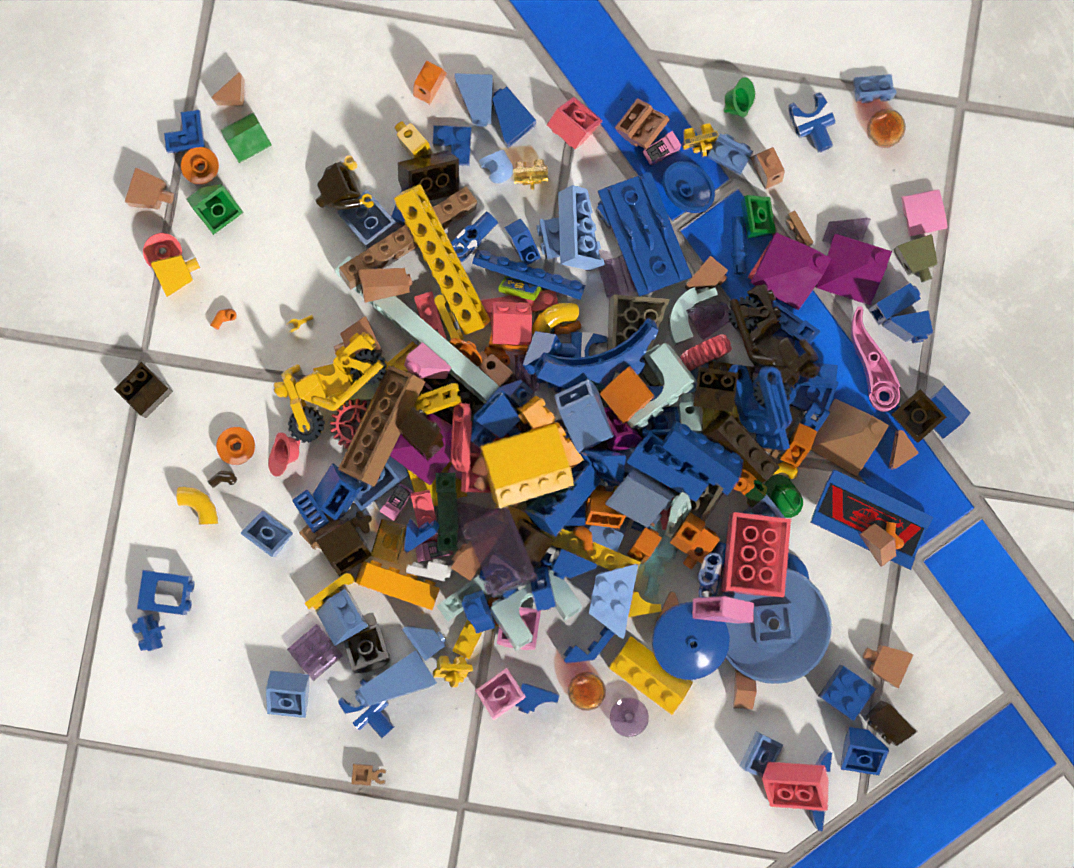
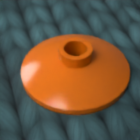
M205 147L190 149L185 153L181 161L182 174L193 184L202 185L209 183L216 177L219 170L217 156ZM200 165L205 166L203 170H198V167Z
M457 338L451 339L449 343L476 366L482 364V358L476 350L474 343Z
M230 427L224 430L218 437L216 444L218 455L224 462L231 465L246 463L255 451V440L252 434L241 427ZM236 443L240 444V449L238 450L234 449Z

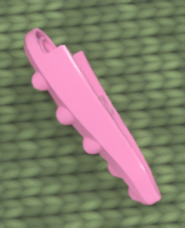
M858 306L852 319L851 337L866 375L869 401L879 411H890L899 403L900 383L887 357L865 329L863 324V307ZM887 392L890 397L889 400H880L879 393Z

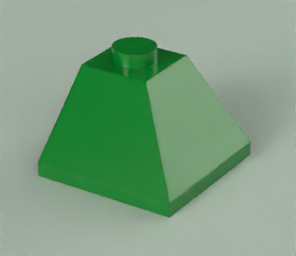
M222 184L202 187L186 199L213 235L244 213Z

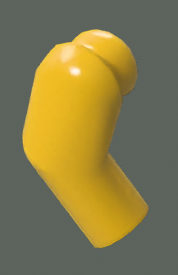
M781 462L777 464L780 468L773 474L783 472L788 475L789 479H796L798 477V469L789 463Z

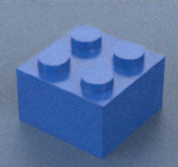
M839 665L818 697L854 721L876 688L845 666Z

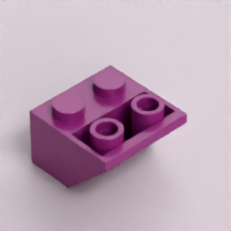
M610 407L604 408L613 437L604 440L609 450L615 452L637 447L644 439L639 430L631 428L627 422L622 423Z

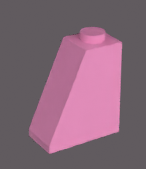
M724 596L693 599L692 618L729 623H753L754 603Z

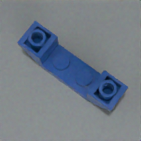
M519 380L499 387L490 399L500 391L510 404L515 401L522 407L534 391L523 381ZM473 419L471 441L481 449V446L492 443L496 436Z
M605 626L599 633L601 638L597 642L594 640L587 648L590 651L588 654L576 645L573 648L569 646L563 654L565 656L564 661L566 663L595 660L615 633Z

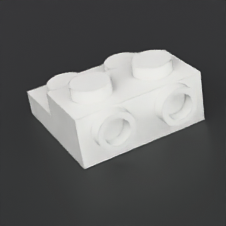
M439 559L428 562L427 569L425 568L426 564L413 562L412 565H407L406 573L446 581L447 578H451L452 566L445 565L446 561Z

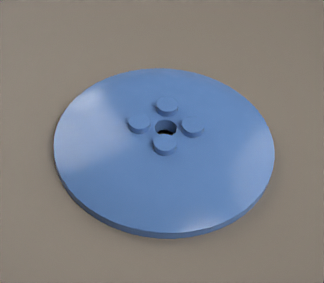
M787 569L784 597L729 592L722 594L724 597L754 603L753 623L725 622L730 636L726 659L745 676L763 683H787L808 674L824 657L831 638V615L825 598L819 589L805 576ZM774 618L779 621L778 629L771 628V619Z

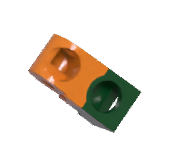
M742 469L740 479L734 486V489L741 491L748 498L746 503L750 507H754L765 498L768 487L749 471Z

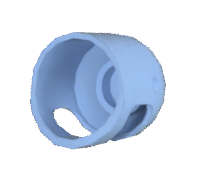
M504 150L479 160L480 166L488 168L491 172L489 179L493 183H503L514 173L513 164Z

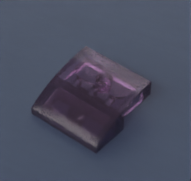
M622 255L604 260L605 265L598 267L607 299L613 295H626L637 292Z
M318 624L287 649L313 681L344 656Z

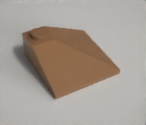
M834 399L828 410L830 411L829 416L816 433L811 451L857 477L889 425L870 414Z

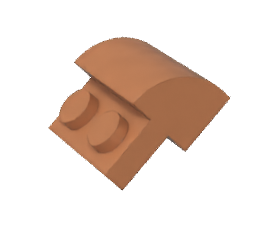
M637 99L616 125L615 129L632 145L636 147L639 145L648 149L670 119L667 115L654 110L650 104Z

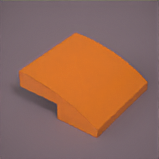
M628 367L600 393L622 423L628 422L638 410L643 409L654 397L631 367Z

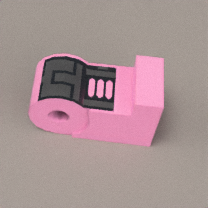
M671 131L664 138L650 145L648 149H645L643 154L649 164L654 165L679 151L681 144L673 131Z
M400 483L392 496L383 505L380 512L396 522L411 498V493L414 491Z
M450 539L424 543L415 547L418 563L453 555Z

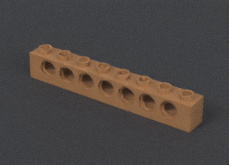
M464 187L434 206L433 209L445 230L475 211L477 200L469 189ZM404 225L339 267L340 276L350 290L360 284L359 270L384 269L418 247L410 228Z

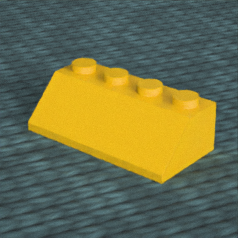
M632 636L629 637L608 666L610 670L671 715H673L684 700L693 684L691 680L680 679L667 673L656 660L654 653Z

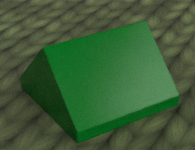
M254 112L221 130L238 163L272 146Z
M744 196L741 205L747 239L774 235L776 228L770 197Z

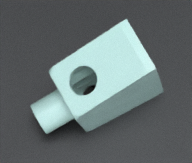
M684 393L681 395L682 403H679L678 406L680 423L686 424L691 430L699 434L702 431L700 409L697 406H693V394Z

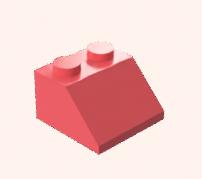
M573 97L555 111L547 126L553 133L565 140L567 145L576 149L587 140L601 124L602 120L578 99Z
M492 302L490 324L493 344L530 345L532 338L531 304L523 302Z

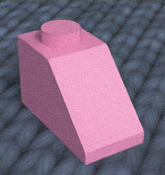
M423 342L407 355L404 363L406 369L418 378L446 379L451 369V366Z

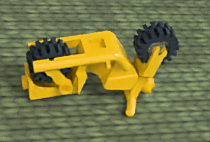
M364 331L360 335L356 333L348 340L351 344L346 348L342 346L335 352L337 357L333 360L336 370L334 374L322 375L316 370L296 382L292 375L301 370V366L296 364L282 373L281 377L284 382L274 383L275 388L273 390L279 397L287 398L289 396L293 414L288 421V430L292 432V437H296L295 440H302V443L306 441L308 443L312 442L324 430L323 425L325 421L322 419L323 415L319 414L320 411L318 409L314 410V407L308 408L305 401L335 411L363 385H374L384 376L387 361L381 356L380 352L377 353L374 349L377 345L375 344L376 340L371 334H366ZM368 348V349H366V350H361V351H360L359 353H357V354L354 353V351H356V350H358V349ZM350 372H351V374L354 375V376H353L354 380L357 379L354 383H353L352 377H351V375H350Z

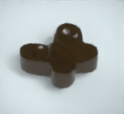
M361 511L356 512V517L350 520L354 527H360L363 533H369V523L372 521V517L370 515L365 516Z

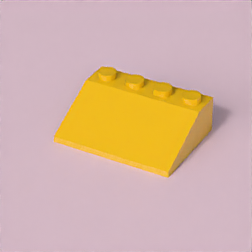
M556 424L481 446L492 498L499 508L574 485L570 465Z

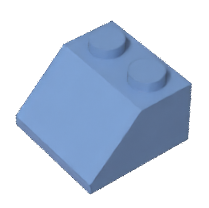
M625 517L620 529L588 524L585 527L592 532L593 542L617 552L630 518Z
M346 589L329 598L317 612L334 646L368 627L352 595Z
M270 671L266 686L267 714L306 718L309 675Z

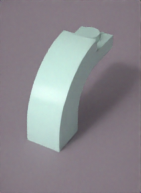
M694 287L686 291L677 300L669 318V333L674 346L691 340L694 337L688 323L689 312L694 306L716 298L718 295L716 288L710 289L706 287L699 290V294H697Z
M478 575L438 604L437 607L445 619L450 621L464 611L462 600L465 595L481 590L486 595L501 584V581L498 577L491 575L484 582Z

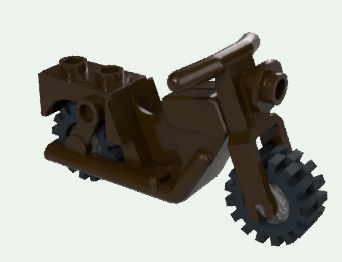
M765 284L757 285L747 291L749 296H746V299L739 297L740 301L737 299L730 301L731 305L729 307L731 310H728L730 315L728 319L737 331L739 330L748 357L757 369L762 370L764 367H774L781 371L780 374L786 398L790 401V388L798 381L800 375L807 379L818 375L820 367L815 365L814 362L819 359V356L806 339L800 340V345L806 352L800 356L788 338L778 340L773 337V334L781 328L779 318L782 315L779 307L774 305L773 301L776 300L773 290H769ZM769 373L767 375L768 382H771L773 376L769 375ZM756 381L755 384L757 386L753 388L755 400L761 407L766 409L760 382Z

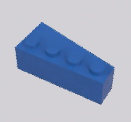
M676 421L665 437L662 448L681 462L687 461L692 470L697 474L699 472L705 474L709 478L708 482L712 485L717 483L723 488L722 492L728 496L740 479L743 459L736 453L725 450L722 445L708 440L705 435L694 432L686 424Z
M650 432L636 447L626 463L679 493L684 492L689 495V499L696 502L710 484L708 482L709 478L702 472L697 474L692 470L687 461L681 462L662 448L664 441Z
M581 461L571 469L574 485L540 495L524 509L537 528L556 537L593 492L601 480L590 463Z

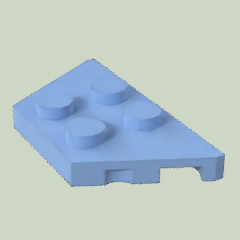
M638 564L599 573L595 579L589 614L623 639Z

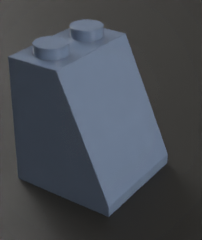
M635 468L605 504L648 528L652 522L656 524L661 519L662 515L660 513L663 509L667 511L672 504L671 499L675 496V493L662 482Z

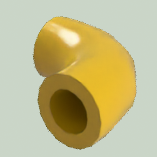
M558 303L548 307L539 314L533 323L532 334L535 331L550 333L552 328L561 322H575L579 315L578 305L575 303Z
M177 488L176 497L178 505L189 506L195 509L198 514L199 525L218 524L216 507L207 494L197 488Z

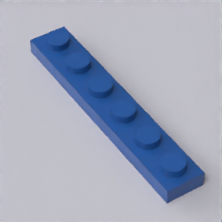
M477 250L472 262L474 265L581 300L586 286L579 281H571L563 278L561 275H553L545 272L543 269H535L527 266L525 263L514 262L507 257L493 255L486 250Z

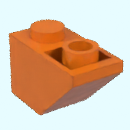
M689 512L670 543L686 554L701 534L706 522Z

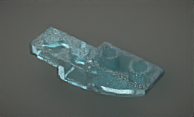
M665 534L662 536L651 557L646 561L642 575L649 577L644 596L653 598L654 594H658L660 584L657 583L658 577L663 575L665 565H662L663 561L670 563L671 559L675 560L678 549L670 543L672 539Z

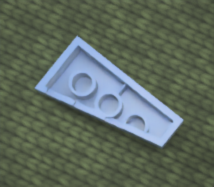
M571 185L558 192L560 263L591 271L605 264L604 259L600 258L599 254L601 249L600 242L596 241L594 231L597 229L596 224L591 219L593 212L586 188Z

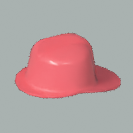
M283 432L276 435L269 455V470L275 477L281 476L286 470L287 465L295 462L299 457L300 440L297 441L295 440L296 438L287 437Z

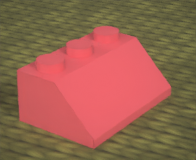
M767 763L762 781L770 807L827 811L828 776L824 765Z

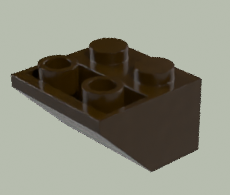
M143 362L114 388L144 418H147L173 392Z
M699 367L693 406L733 412L738 373Z
M413 406L400 425L399 431L401 436L428 461L444 446L442 439L444 437L440 433L442 431L435 422L430 423L427 420L428 416L423 410H417Z
M348 518L315 539L330 565L339 576L372 556L366 542Z
M522 518L498 552L513 563L532 572L555 540L525 518Z

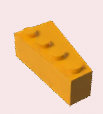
M534 396L517 409L520 413L518 416L524 425L527 423L531 428L530 431L556 424L570 469H572L584 459L577 452L571 440L566 438V433L562 427L554 421L555 417L546 406L544 407L545 402L543 399Z
M371 560L370 563L366 561L361 562L355 583L433 610L440 590L439 587L435 586L436 582L428 579L422 582L417 580L418 576L414 574H400L399 569L391 566L388 569L381 567L382 563Z

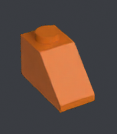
M799 423L788 442L790 448L783 452L780 460L798 468L811 450L817 431Z
M645 527L627 555L643 565L651 557L662 537L659 536L656 530Z

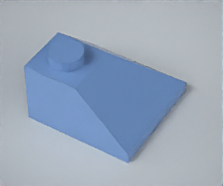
M406 626L402 629L424 661L446 646L444 643L446 639L440 631L437 633L433 629Z

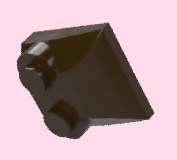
M921 389L891 414L894 420L916 443H919L946 418L944 413Z
M379 624L365 628L344 641L354 674H363L387 665L391 661Z

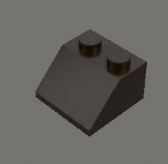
M882 700L865 716L869 720L867 724L874 731L878 729L883 734L881 738L888 745L892 743L898 746L918 732L890 703Z

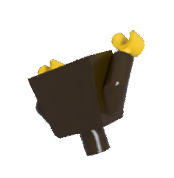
M348 155L345 157L344 162L340 161L326 167L322 178L317 183L321 195L316 199V203L321 208L328 206L337 210L357 208L361 204H364L367 208L373 207L374 203L372 201L366 202L367 199H372L370 194H364L362 199L358 198L361 195L350 170L357 168V163L352 156Z

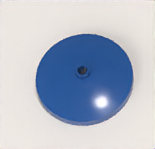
M693 602L681 603L668 609L659 618L652 633V649L660 666L670 675L685 680L700 679L713 673L725 660L730 644L729 631L725 622L692 618Z

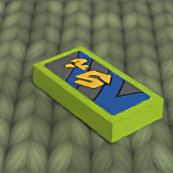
M507 276L499 285V292L532 301H535L541 291L540 286Z

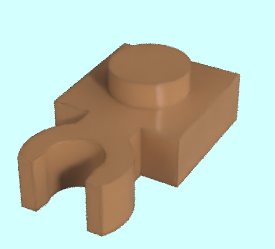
M353 764L351 784L371 786L372 780H375L378 784H385L386 780L379 779L378 774L386 773L387 770L380 768L377 771H373V765Z

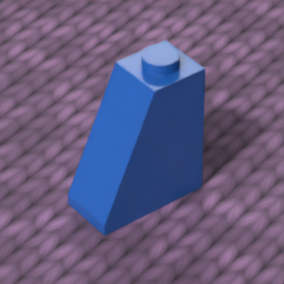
M506 86L504 89H498L493 94L492 101L503 141L508 149L536 126V119Z
M909 283L877 302L868 310L877 324L880 325L890 317L895 316L921 299L920 292L916 286Z

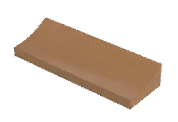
M388 365L338 470L375 487L400 435L399 427L410 408L414 406L425 381L413 374Z

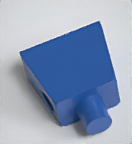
M814 363L820 367L816 377L807 379L801 375L799 376V385L835 389L838 365Z
M500 391L473 416L478 423L499 438H502L506 433L510 437L521 434V431L515 426L519 422L520 417Z

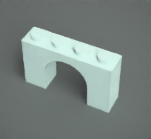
M666 343L650 354V357L664 376L663 391L659 397L650 401L643 409L638 410L627 422L631 428L642 429L649 423L648 420L650 418L659 416L664 411L663 408L665 406L674 404L679 399L678 396L680 394L689 392L694 387L693 384L697 382L672 347Z
M549 569L556 609L565 621L580 612L582 605L565 579L554 576V571ZM530 580L525 584L524 588L520 590L517 588L507 599L502 600L500 598L496 600L491 607L492 616L515 651L531 642L533 638L519 613L521 604L526 599L533 597Z

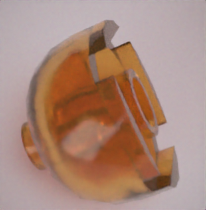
M882 109L876 112L868 121L867 135L878 147H893L904 136L906 129L905 120L896 110Z
M581 672L571 679L567 693L570 702L576 708L590 711L598 708L603 703L606 697V687L598 675L592 672Z

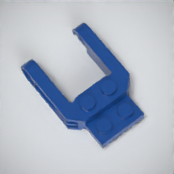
M737 364L731 366L730 372H737L739 369L742 372L741 378L737 379L734 399L740 423L748 432L756 433V440L761 448L782 451L789 449L785 429L790 425L792 418L779 370L774 367H764L759 373V382L767 409L763 410L759 409L758 403L755 400L756 398L753 394L755 392L747 368L744 365ZM769 372H771L773 376L771 382H768L767 375Z

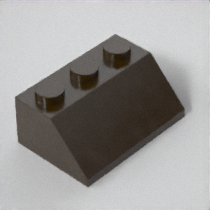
M446 150L398 162V181L402 192L421 184L429 201L455 194L459 191V158Z

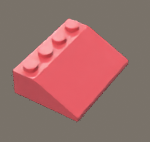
M738 512L729 514L722 592L784 597L791 519Z

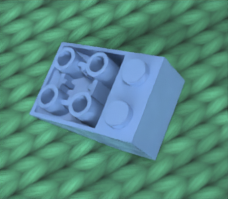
M589 379L554 395L559 413L578 453L613 437L598 389Z

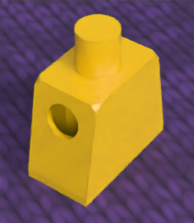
M401 121L396 124L394 129L398 132L396 134L397 138L412 159L433 154L428 141L412 123L406 125Z
M182 254L151 262L166 297L193 281L190 272L200 268L196 257L185 262Z

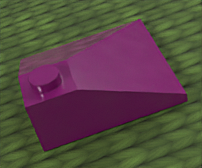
M776 232L750 283L754 286L765 284L769 290H773L777 299L799 310L822 278L831 258L814 248Z
M834 234L827 254L831 260L816 288L871 305L886 271L892 251Z
M432 413L427 415V420L430 423L435 422L442 431L440 433L444 437L442 438L444 446L427 461L401 434L390 454V457L428 485L432 484L450 462L452 425Z

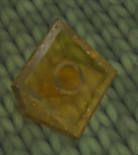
M381 519L371 551L372 556L399 564L405 546L407 526Z

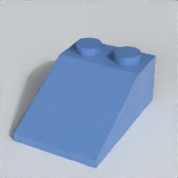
M365 190L363 193L360 194L361 196L358 198L362 199V196L364 194H370V192L368 190ZM373 196L372 199L366 200V202L372 201L374 203L371 208L361 204L360 207L343 209L337 212L366 250L400 229L395 220Z
M389 456L375 487L353 477L363 485L354 500L355 504L363 511L409 475L407 469Z

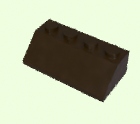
M722 411L700 433L713 443L722 445L725 450L739 455L743 459L742 469L749 471L762 483L767 481L780 468L745 429L725 411Z

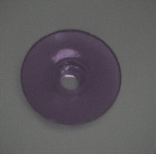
M623 698L612 707L610 722L618 734L625 737H634L641 734L647 727L649 715L647 708L641 701L635 698ZM627 713L632 714L631 720L625 719Z

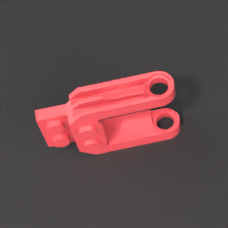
M458 403L453 410L450 462L458 472H462L461 492L491 493L489 484L484 492L474 487L479 477L472 472V468L480 453H470L472 429L469 404ZM507 433L502 438L495 435L496 438L493 442L510 438Z

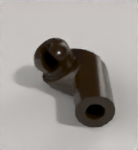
M219 471L207 482L212 488H215L221 482H228L229 485H234L237 482V477L231 471Z

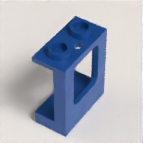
M143 570L137 609L187 615L192 606V600H189L190 592H193L195 581L192 580L193 576ZM158 581L176 582L183 585L182 599L179 606L157 604L155 602Z

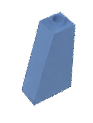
M415 650L354 692L356 693L355 698L357 702L366 708L430 688L437 682Z

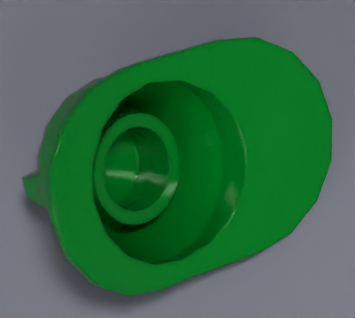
M741 78L735 88L725 94V106L723 108L725 113L739 115L742 118L747 116L754 103L756 94L753 82L749 78Z
M774 475L765 482V486L768 487L766 495L785 518H792L801 512L803 507L802 495L788 477Z

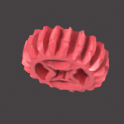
M717 335L683 352L681 355L682 362L689 371H692L709 361L717 360L730 353L732 350L731 343L726 335Z
M350 399L348 400V407L344 403L342 411L339 408L336 410L339 413L338 416L332 414L336 421H330V425L336 426V428H332L330 431L331 433H338L333 438L335 440L341 438L338 442L340 446L346 442L345 449H348L352 440L347 439L343 435L341 427L351 429L353 439L356 433L355 428L347 424H352L355 420L359 424L361 423L360 410L367 411V401L365 400L360 405V400L356 399L355 405H353ZM354 410L350 420L342 421L348 412Z

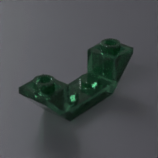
M436 473L438 524L440 525L439 532H437L438 551H458L456 473Z

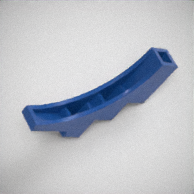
M647 318L640 329L628 340L606 352L588 357L568 358L543 352L534 366L536 376L564 389H569L585 381L586 378L607 386L608 382L614 378L615 371L622 373L628 367H631L638 375L645 366L642 355L646 354L649 344L656 338L659 329L654 320Z

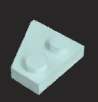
M681 492L679 497L676 496L671 504L672 508L665 535L671 539L692 509L689 495Z

